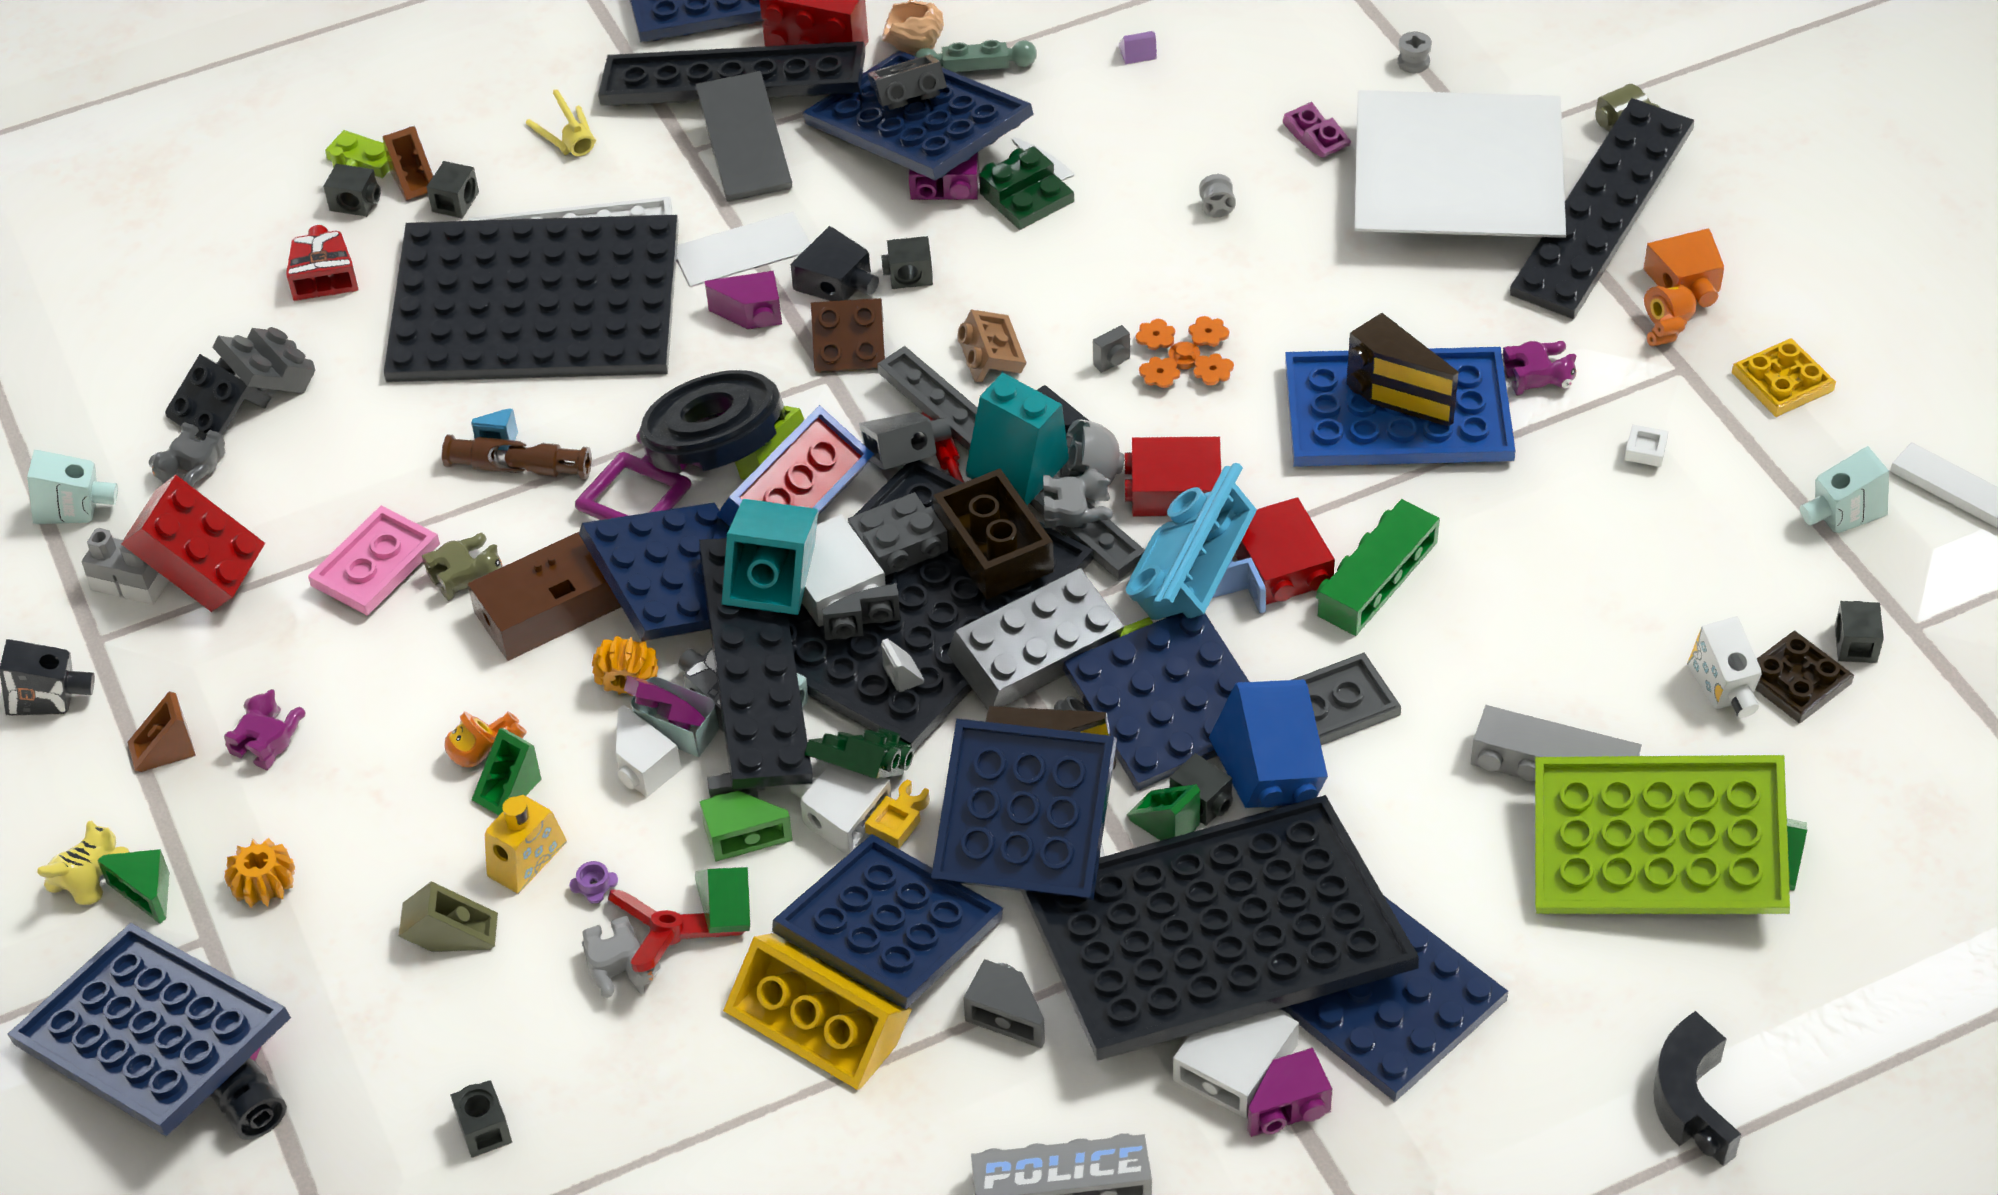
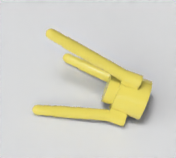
M555 89L553 90V95L569 122L562 130V141L530 119L526 120V125L556 145L564 155L570 152L574 156L586 155L593 149L596 139L590 131L581 106L575 107L580 122L578 123L560 92Z

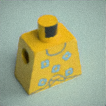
M525 795L508 798L503 803V812L486 829L484 834L487 877L517 894L529 884L567 843L553 812Z

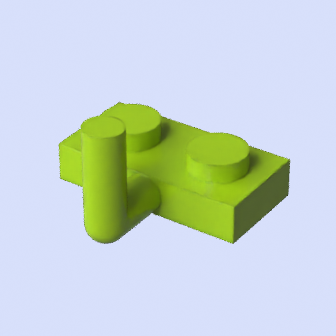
M343 130L325 149L327 160L332 161L333 168L335 164L374 169L375 176L383 178L390 171L384 143Z

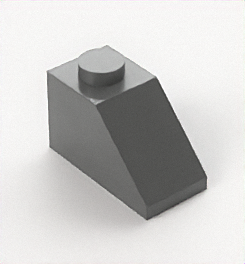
M984 959L963 997L965 1021L1042 1048L1045 1043L1044 1017L1023 972L1017 971L1006 963L997 964Z

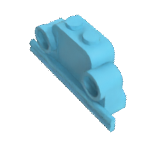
M1233 463L1232 466H1225L1212 491L1203 493L1200 488L1193 487L1181 493L1170 504L1167 511L1172 521L1160 526L1150 539L1130 577L1126 593L1133 601L1140 605L1152 620H1159L1182 612L1187 618L1204 615L1257 511L1255 506L1235 483L1243 469L1239 463Z

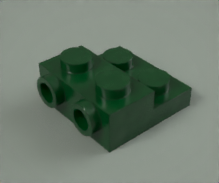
M1035 146L1026 150L1017 148L1005 161L999 164L990 162L979 173L980 194L1019 230L1074 202V191L1054 174V163Z
M879 728L877 732L864 730L863 735H853L845 732H838L837 735L824 733L823 738L808 739L804 755L875 779L903 775L904 770H908L912 763L914 749L911 748L910 744L899 741L900 734Z

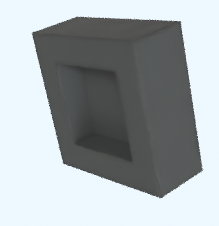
M1123 325L1093 339V365L1101 373L1130 359V332Z

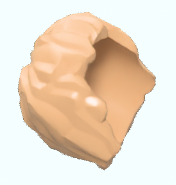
M909 0L907 3L893 4L886 19L882 40L892 44L896 49L913 56L922 48L933 49L944 27L943 13L931 2Z

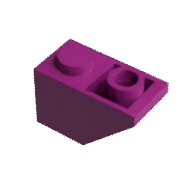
M977 152L971 159L962 162L950 170L944 177L933 180L910 169V200H978L979 153Z
M1313 1047L1274 1059L1271 1062L1248 1108V1132L1250 1137L1262 1133L1273 1134L1282 1130L1285 1126L1300 1121H1315L1326 1113L1331 1112L1333 1089Z

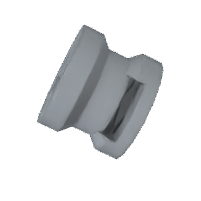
M1413 31L1407 32L1400 37V54L1398 55L1397 63L1402 70L1418 73L1430 66L1428 53L1431 51L1432 41L1427 34Z
M1212 174L1200 182L1199 194L1202 198L1201 205L1205 214L1216 218L1226 216L1234 210L1236 199L1229 177L1223 174Z

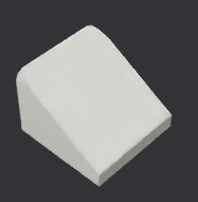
M889 639L882 640L883 667L896 690L901 692L923 684L924 678L912 657Z

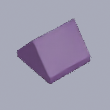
M1153 31L1126 35L1118 43L1125 64L1157 59L1156 35Z

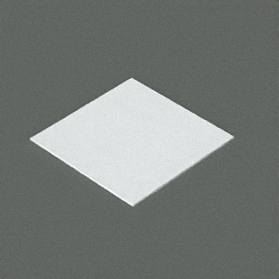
M1358 90L1355 231L1566 238L1561 96Z

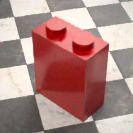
M1220 436L1132 437V452H1124L1125 474H1132V479H1125V502H1132V517L1168 516L1167 511L1170 504L1184 491L1193 487L1200 488L1203 493L1212 491L1221 473Z
M1298 497L1257 509L1235 552L1238 561L1252 558L1266 588V605L1278 601H1286L1291 597L1310 591H1317L1325 579L1330 580L1334 575L1335 559Z

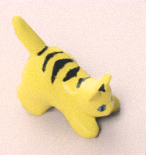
M88 821L86 823L85 838L71 849L54 856L47 865L39 867L37 873L45 878L44 886L47 891L57 893L65 889L73 895L75 903L90 905L98 902L103 895V890L100 886V877L103 874L97 860L103 855L127 853L129 850L126 847H115L116 836L108 827H100L93 821Z

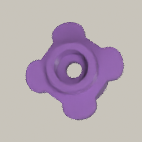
M590 861L578 868L576 878L570 881L569 886L573 893L583 894L590 903H599L604 899V894L608 889L618 884V876L614 872H608L607 867L603 863Z

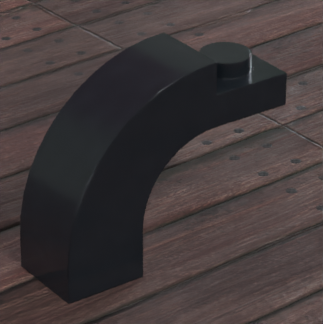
M1694 1011L1671 1031L1664 1042L1654 1080V1104L1664 1129L1679 1147L1692 1137L1704 1154L1713 1156L1722 1166H1725L1736 1157L1741 1133L1706 1102L1698 1089L1697 1081L1721 1063L1727 1038L1698 1012Z

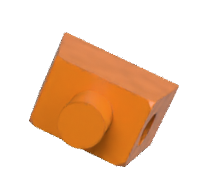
M1707 228L1647 243L1643 269L1658 286L1664 288H1671L1674 285L1686 286L1693 292L1696 301L1701 307H1709L1718 299V292L1721 290L1724 264L1712 233Z

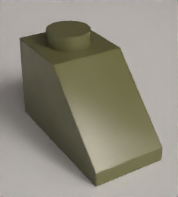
M431 881L402 903L399 937L431 952L490 950L495 947L498 912Z

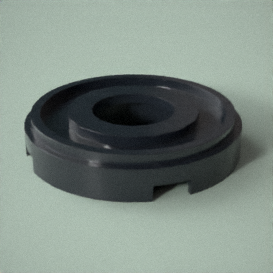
M747 370L715 372L687 381L656 400L646 411L642 419L639 436L649 462L656 468L667 472L681 473L680 464L700 463L702 471H707L736 462L768 443L777 434L774 426L779 416L781 420H785L786 411L776 384L764 375ZM723 413L719 417H716L709 421L696 423L699 420L709 417L711 415Z

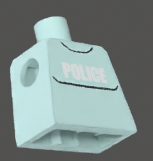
M1869 446L1859 450L1818 475L1815 479V499L1800 506V512L1804 521L1811 526L1824 520L1833 532L1841 533L1888 515L1889 470Z
M34 450L27 475L33 524L89 523L93 520L96 503L116 504L118 494L117 483L97 481L95 463L91 460Z

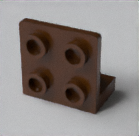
M882 299L811 302L815 372L878 369L877 364L885 359Z

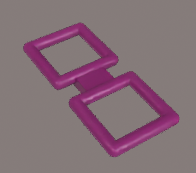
M638 431V433L636 434V439L640 444H642ZM620 452L576 499L575 508L599 520L628 516L595 502L624 468L671 486L650 512L672 509L691 488V480L680 473L667 472L656 468L649 462L646 454L641 459L629 453ZM692 463V465L701 468L700 463ZM680 464L682 471L688 464Z

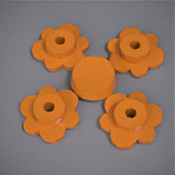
M1208 316L1198 317L1195 324L1190 325L1188 328L1189 334L1192 335L1193 343L1178 342L1174 344L1173 337L1175 335V328L1167 326L1165 320L1154 319L1150 324H1140L1139 332L1135 336L1138 344L1147 345L1150 350L1170 347L1168 351L1169 358L1161 360L1159 357H1152L1149 363H1144L1139 367V374L1145 378V383L1150 386L1157 385L1160 388H1168L1172 386L1173 380L1180 377L1179 369H1190L1194 366L1196 367L1193 371L1194 376L1202 378L1203 383L1206 385H1216L1219 381H1228L1230 379V372L1234 369V363L1230 359H1222V356L1217 353L1211 354L1209 357L1200 356V349L1196 346L1208 345L1215 347L1219 345L1220 341L1226 340L1229 337V329L1224 326L1223 320L1218 318L1212 320Z

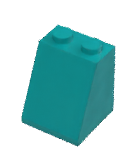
M1002 372L979 397L965 472L967 477L974 479L1000 468L1026 505H1028L1043 489V475H1050L1053 478L1069 460L1063 409L1061 403Z
M743 499L727 533L722 604L798 615L815 547L818 509Z

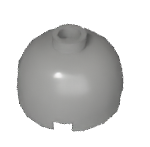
M1080 419L1073 421L1066 436L1073 437L1070 448L1068 447L1069 460L1060 469V478H1079L1088 469H1096L1099 473L1110 479L1111 484L1115 475L1120 474L1124 466V454L1119 450V444L1115 435L1101 424Z

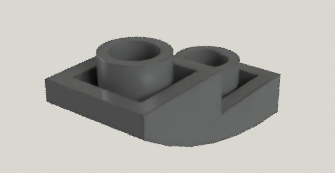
M897 584L884 585L856 592L822 609L825 640L864 636L863 624L900 620Z

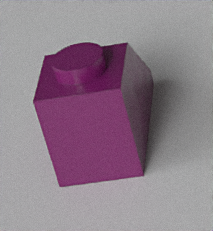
M774 271L704 281L708 310L747 330L782 324Z

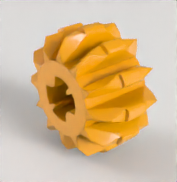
M615 636L614 640H603L601 646L597 647L596 654L593 655L592 673L594 674V682L603 685L605 691L613 690L618 695L628 693L624 691L627 675L645 681L651 677H657L658 659L656 658V650L647 647L645 641H633L632 637L622 639L619 636Z
M252 838L249 847L237 846L236 855L227 857V869L225 870L224 877L227 886L230 887L232 895L237 901L245 900L250 907H253L258 901H262L268 907L271 898L283 899L284 889L293 888L295 865L283 844L275 845L270 838L266 839L262 844H258Z

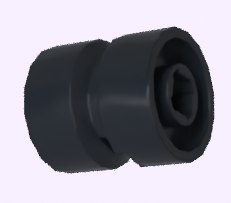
M251 1058L210 1095L221 1112L225 1113L233 1129L243 1139H255L273 1130L281 1122L287 1109L284 1099L276 1088L269 1083L267 1076L256 1061Z

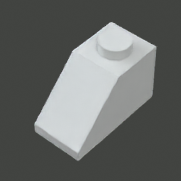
M625 705L618 708L615 752L619 768L617 771L618 777L627 788H635L644 796L649 797L681 770L678 747Z

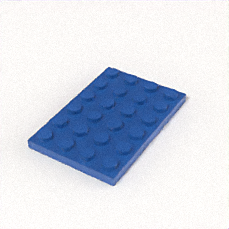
M1501 347L1429 348L1459 372L1454 423L1450 426H1444L1373 405L1361 395L1354 393L1346 384L1349 350L1285 352L1293 467L1515 461L1516 450Z

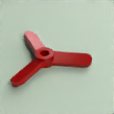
M616 889L610 890L608 896L610 902L650 927L649 934L631 959L632 969L635 972H645L654 968L668 946L677 944L682 939L738 936L745 932L709 933L704 913L679 914L670 910L655 911L629 893Z

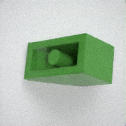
M741 791L718 794L712 798L699 801L703 825L715 862L793 840L790 816L786 809Z

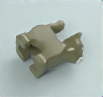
M477 533L473 537L460 541L446 542L438 550L422 555L428 577L435 586L439 583L442 584L440 591L447 601L453 599L456 592L468 588L467 583L503 567L502 561L497 554L496 544L490 545L475 559L470 556V551L481 548L487 541L484 533Z

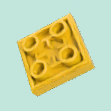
M1792 338L1734 363L1732 368V374L1775 417L1833 392L1836 381Z

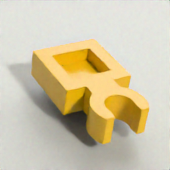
M905 780L899 787V797L897 800L886 796L864 823L865 833L873 834L900 849L921 822L919 811L925 809L929 804V789L924 788L919 795L910 796L912 793V781Z

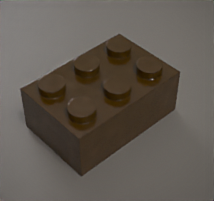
M1000 468L933 495L934 512L947 530L948 545L986 600L1054 572L1053 541Z

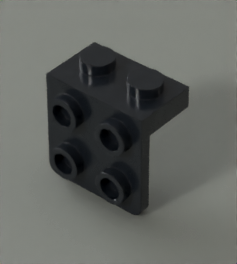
M199 354L166 408L165 415L180 426L184 422L195 425L199 430L195 436L205 440L209 430L224 434L244 399L265 409L272 396L260 388L247 386L221 357L218 362H215Z

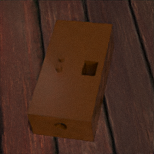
M579 532L467 583L475 615L507 661L621 608L617 598L581 539Z

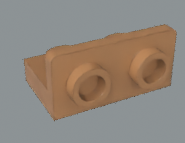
M970 310L966 320L958 328L957 339L961 344L966 364L971 371L974 382L982 383L989 369L1022 373L1027 362L1009 315Z

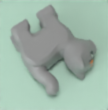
M1088 469L1079 478L1063 477L1053 479L1050 475H1043L1045 528L1057 526L1075 528L1082 526L1084 523L1110 520L1113 516L1111 509L1104 506L1089 509L1086 498L1109 501L1108 485L1110 484V479L1106 478L1096 469Z
M624 916L612 920L611 927L614 936L603 940L600 938L602 934L600 925L585 929L582 932L584 940L582 941V946L586 956V963L593 981L601 989V996L610 998L613 995L615 986L610 978L624 971H627L628 977L637 991L643 994L645 985L653 980L656 971L661 968L659 960L657 965L648 971H633L631 959L641 945L635 938L634 929L630 924L629 918Z

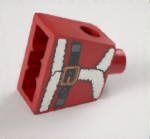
M314 225L309 228L308 235L292 239L286 275L293 301L359 291L353 263L341 232H329L323 225Z

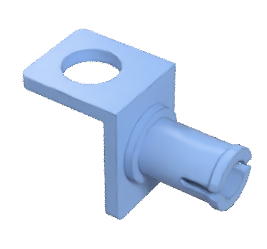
M1252 558L1235 562L1231 560L1212 598L1248 589L1259 613L1266 612V588Z

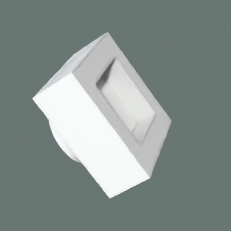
M1632 424L1624 460L1661 467L1669 431Z

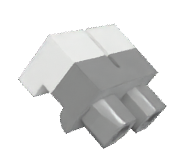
M96 528L87 541L89 550L81 561L90 590L117 597L123 595L125 599L154 605L169 580L122 546L123 540L113 538L110 530Z

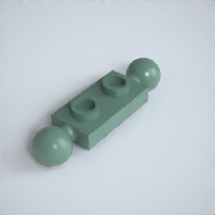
M987 40L981 44L967 45L962 42L952 43L947 47H941L942 53L938 54L933 49L922 48L915 54V57L918 58L931 54L940 61L941 67L943 66V68L952 72L1009 68V61H1014L1015 64L1026 67L1036 60L1037 50L1031 42L1026 40L1017 42L1012 48H1007L1006 42Z

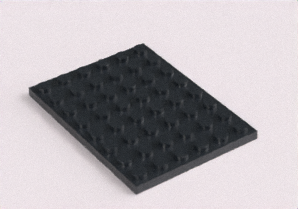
M678 214L406 223L384 366L386 382L668 374L679 231Z
M921 460L905 464L855 515L914 492L925 508L931 506L934 510V494L963 482ZM1039 522L1053 541L1054 572L986 600L948 545L949 551L935 558L924 560L902 571L885 576V585L897 584L900 620L863 624L864 636L825 640L824 625L819 627L801 602L798 615L787 613L796 671L806 678L808 695L874 732H877L880 728L900 734L899 741L910 744L911 748L915 751L972 690L971 686L947 655L955 630L1079 568L1083 571L1093 561V549L1052 528H1045V524ZM889 639L912 657L924 678L923 684L901 692L896 690L883 667L882 640Z
M1326 795L1100 857L1093 900L1021 891L1097 1061L1419 968V956Z

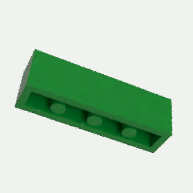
M1403 499L1392 510L1387 509L1381 516L1378 526L1371 533L1367 532L1364 534L1351 556L1346 555L1342 559L1337 572L1330 580L1325 579L1320 584L1316 593V599H1318L1317 616L1357 636L1438 543L1440 518Z

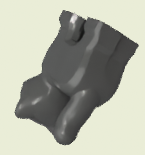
M184 422L181 425L182 432L172 441L168 450L157 452L149 459V466L152 468L153 475L161 480L162 485L176 475L178 469H184L188 473L185 474L183 480L193 487L196 482L215 470L218 460L226 453L224 448L225 441L221 433L209 430L206 439L200 441L195 438V435L199 432L198 428L195 425Z

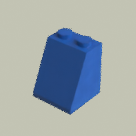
M1305 679L1235 683L1209 739L1227 774L1232 777V784L1244 807L1270 808L1274 806H1287L1318 797L1328 778L1309 689Z

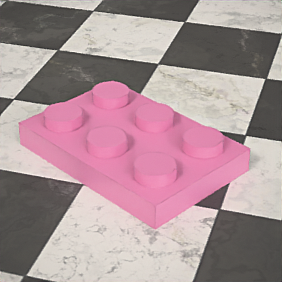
M381 505L308 575L310 585L368 616L423 561L422 555L434 551L440 545L438 534Z

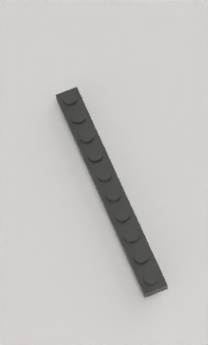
M903 346L877 364L878 373L933 420L947 418L951 429V436L968 451L970 450L977 406L906 346ZM1057 474L1053 477V479L1060 478ZM1044 489L1030 502L1043 516ZM1086 500L1087 507L1089 509L1095 508L1090 502ZM1111 520L1084 523L1082 526L1075 528L1057 526L1068 537L1093 549V559L1118 580L1137 566L1145 551L1143 547Z

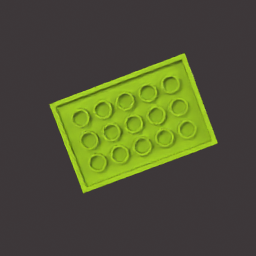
M1784 755L1535 757L1536 914H1790Z

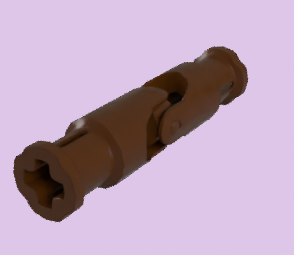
M449 434L445 436L442 445V461L445 467H452L453 464L472 465L476 470L519 473L526 469L542 476L557 477L560 473L579 475L580 479L586 480L591 471L592 454L590 447L584 446L581 450L561 448L559 444L541 443L528 448L523 447L527 446V444L521 441L477 437L475 440L456 439L454 435ZM501 445H509L508 451L504 456L508 467L502 465L497 458V451Z

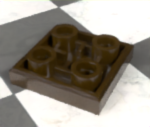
M1794 630L1757 658L1762 675L1755 690L1800 724L1850 686L1853 682L1854 674Z

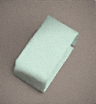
M660 677L647 679L646 681L675 694L689 703L705 718L701 726L691 725V727H699L695 733L697 747L693 732L654 717L657 714L658 707L652 708L635 703L636 697L633 696L631 700L632 711L674 742L679 750L700 757L719 730L714 701L710 697Z

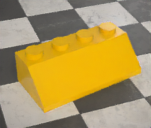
M771 933L753 937L723 1011L856 1090H859L897 1046L912 1009L908 1007L905 1010L779 935Z

